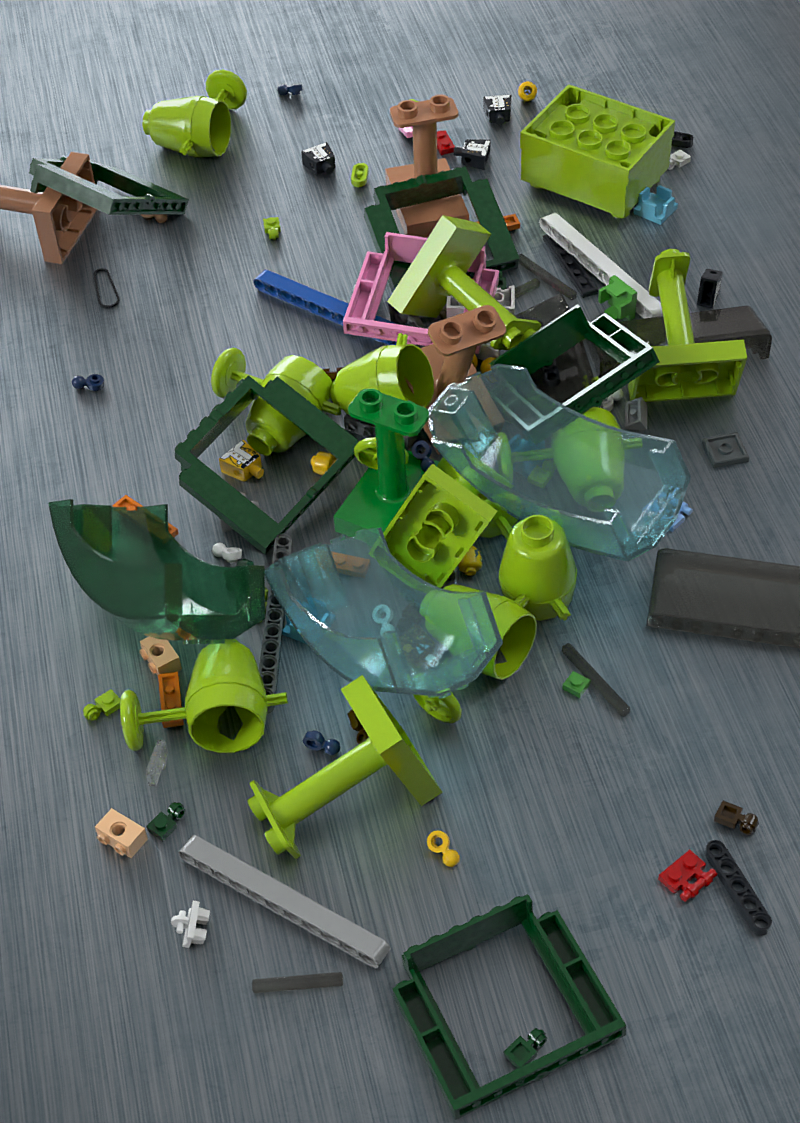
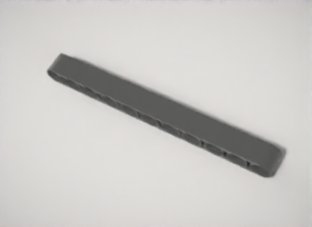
M288 534L278 535L274 543L259 672L266 695L276 694L292 560V538ZM268 706L267 714L271 713L275 706Z

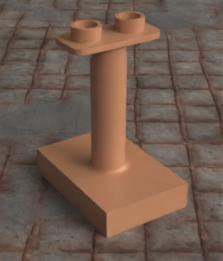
M438 94L432 96L430 100L419 102L404 100L398 105L391 107L390 116L395 127L406 128L412 126L414 164L386 168V185L406 181L420 175H432L440 171L450 170L446 158L437 159L436 122L452 120L458 117V109L454 100L446 95ZM461 194L396 209L405 235L429 237L442 215L469 221V213Z
M71 152L60 168L95 184L89 154ZM0 185V209L33 214L44 261L63 264L97 209L49 187L44 192H37L35 194L30 192V189Z
M484 305L431 324L428 328V335L433 344L420 348L429 360L434 377V394L430 404L426 407L429 410V419L423 428L438 455L446 453L452 445H457V443L476 433L481 432L484 438L501 432L504 426L505 419L472 364L477 346L499 339L506 333V326L493 306ZM405 378L406 383H407L409 389H410V390L412 391V393L414 394L413 386H412L411 383Z

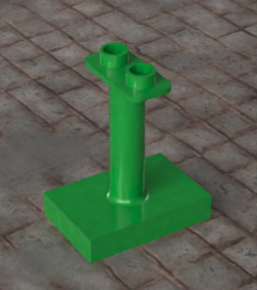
M363 389L348 406V414L353 418L375 425L378 470L370 467L367 469L333 517L335 532L375 546L425 473L420 467L422 460H418L408 450L409 461L406 464L404 435L408 437L416 436L428 421L429 410L411 401H404L381 393L376 389ZM432 459L435 462V466L437 467L439 461Z

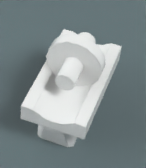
M193 900L187 917L186 911L183 910L179 912V915L172 917L171 924L177 928L176 933L182 934L183 929H185L182 947L189 948L191 943L203 944L206 939L207 930L196 928V923L206 925L210 911L200 908L199 901Z

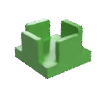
M616 275L610 277L609 284L599 290L598 302L602 304L608 300V304L611 307L604 310V313L617 321L626 317L631 321L635 318L637 291Z

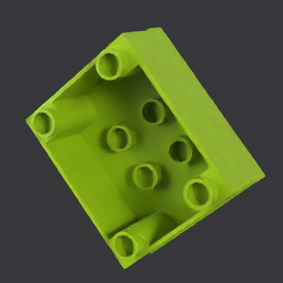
M568 84L520 132L521 180L528 182L532 187L544 188L607 211L616 218H626L630 215V210L638 203L639 194L646 187L651 188L654 184H657L660 181V177L669 168L675 120Z

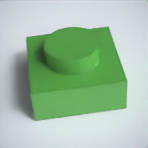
M573 671L563 683L562 689L580 698L590 686L591 680Z

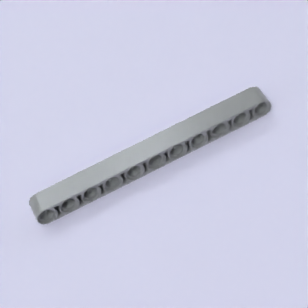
M192 835L179 851L180 857L187 863L373 968L379 967L391 949L390 945L382 938L196 835Z

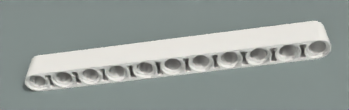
M552 213L540 219L541 229L569 254L574 255L586 269L606 286L609 284L610 277L616 275L637 291L636 312L647 322L663 317L660 301L650 296L646 289L560 215Z

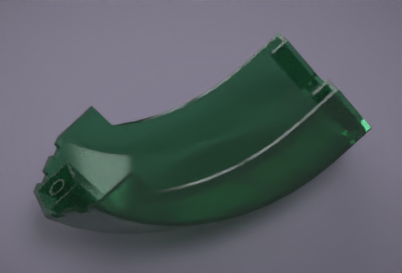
M73 499L49 502V511L55 536L71 574L91 600L127 627L156 639L183 640V644H212V640L213 644H225V639H235L265 619V566L223 567L197 558L182 547L169 533L168 504L137 507V511H127V507H112V505H73Z

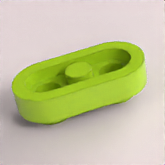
M357 163L353 166L351 174V184L360 188L367 183L369 174L367 164Z

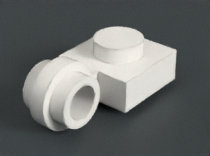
M678 150L670 155L668 169H673L675 165L679 168L691 162V156L682 150Z

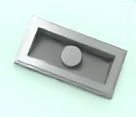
M642 397L625 403L626 430H647V404Z

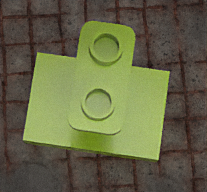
M444 215L436 224L387 301L400 314L437 318L447 303V296L454 297L468 311L484 305L493 306L506 326L505 335L490 343L493 349L510 350L541 328V323L538 321L516 318L466 274L491 236V233L478 222Z
M667 249L655 257L648 290L650 296H660L668 345L653 347L660 362L628 383L630 401L642 397L645 402L736 395L747 361L744 340L694 342L684 286L691 260L690 254L687 252Z
M452 445L442 457L438 466L436 467L432 464L424 473L369 555L415 588L428 593L435 588L440 589L496 514L497 510L484 501L496 494L510 493V482L461 446Z
M363 675L343 687L341 691L368 734V739L280 797L264 790L255 780L249 783L255 795L249 798L247 803L260 822L268 818L273 828L264 834L277 855L287 850L295 859L299 858L301 854L294 843L296 824L386 765H389L421 806L443 793L404 729Z

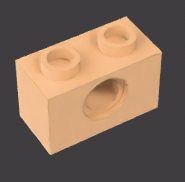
M162 631L140 641L142 649L139 652L144 661L148 660V666L153 674L172 673L182 669L179 656Z
M112 808L95 826L98 835L97 839L104 845L109 844L122 856L125 854L132 858L148 840L144 827Z

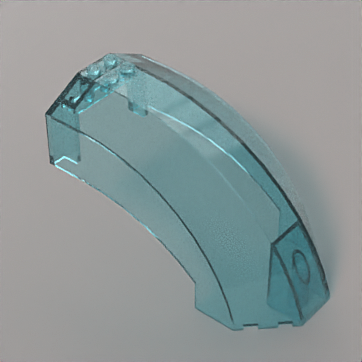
M504 364L493 365L488 372L483 374L477 372L466 377L467 381L458 385L454 382L448 385L429 407V428L432 434V444L464 479L490 501L519 521L532 515H543L556 521L563 528L569 545L572 547L629 562L655 548L678 517L691 475L675 440L622 430L588 418L537 389L527 368Z
M381 527L356 531V536L346 538V535L336 537L330 540V544H321L320 542L280 558L269 566L270 569L266 568L263 570L264 576L285 614L316 655L333 671L350 683L363 675L376 692L425 695L429 698L438 696L440 699L451 695V691L467 688L469 686L468 683L476 680L503 644L485 591H449L422 580L390 554ZM324 614H330L326 621L322 623L321 619Z

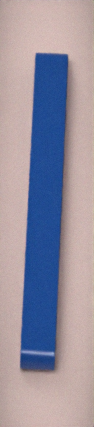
M269 270L262 271L253 280L254 286L258 290L343 326L348 303ZM377 315L374 320L379 322L396 324ZM373 338L387 345H396L397 343L396 341Z

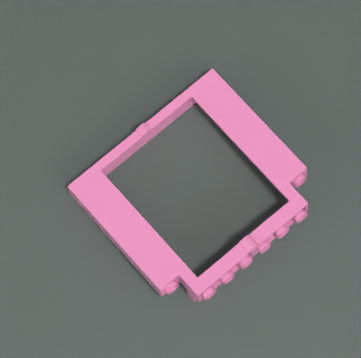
M386 232L384 254L367 251L343 320L344 334L397 342L398 334L402 333L403 335H408L407 344L422 346L433 344L428 335V329L374 321L394 261L412 263L427 238ZM483 246L468 271L475 272L473 280L495 298L499 283V270L485 269L486 254L485 246ZM481 345L477 346L475 354H479Z

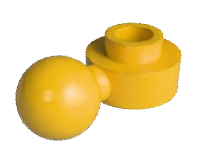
M443 831L431 832L427 838L428 848L435 853H442L443 863L448 867H454L459 863L460 856L458 852L448 848L450 845L449 836ZM437 838H441L443 840L441 846H438L436 844Z

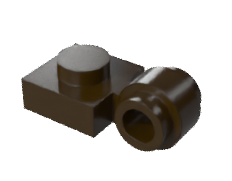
M722 800L714 816L715 822L735 829L736 825L739 824L740 831L746 835L754 833L759 825L756 815L752 813L742 815V807Z

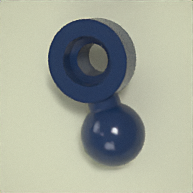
M281 84L277 88L278 94L282 96L290 92L292 95H297L303 90L302 84L292 86Z
M92 374L87 379L77 375L72 379V385L76 389H82L84 386H87L89 390L99 391L104 387V378L99 374Z
M418 441L412 447V454L418 460H422L420 467L422 471L426 472L432 464L435 465V462L429 458L432 449L427 442Z
M316 730L306 732L303 738V744L306 747L316 751L323 748L328 755L338 754L341 748L340 743L336 739L326 741L323 735Z

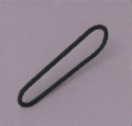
M105 268L95 270L93 276L99 304L105 308L116 306L120 298L109 271ZM98 271H106L117 297V301L112 305L101 303L96 279Z

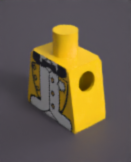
M244 440L219 458L221 472L243 482L252 476L259 479L264 474L260 454Z

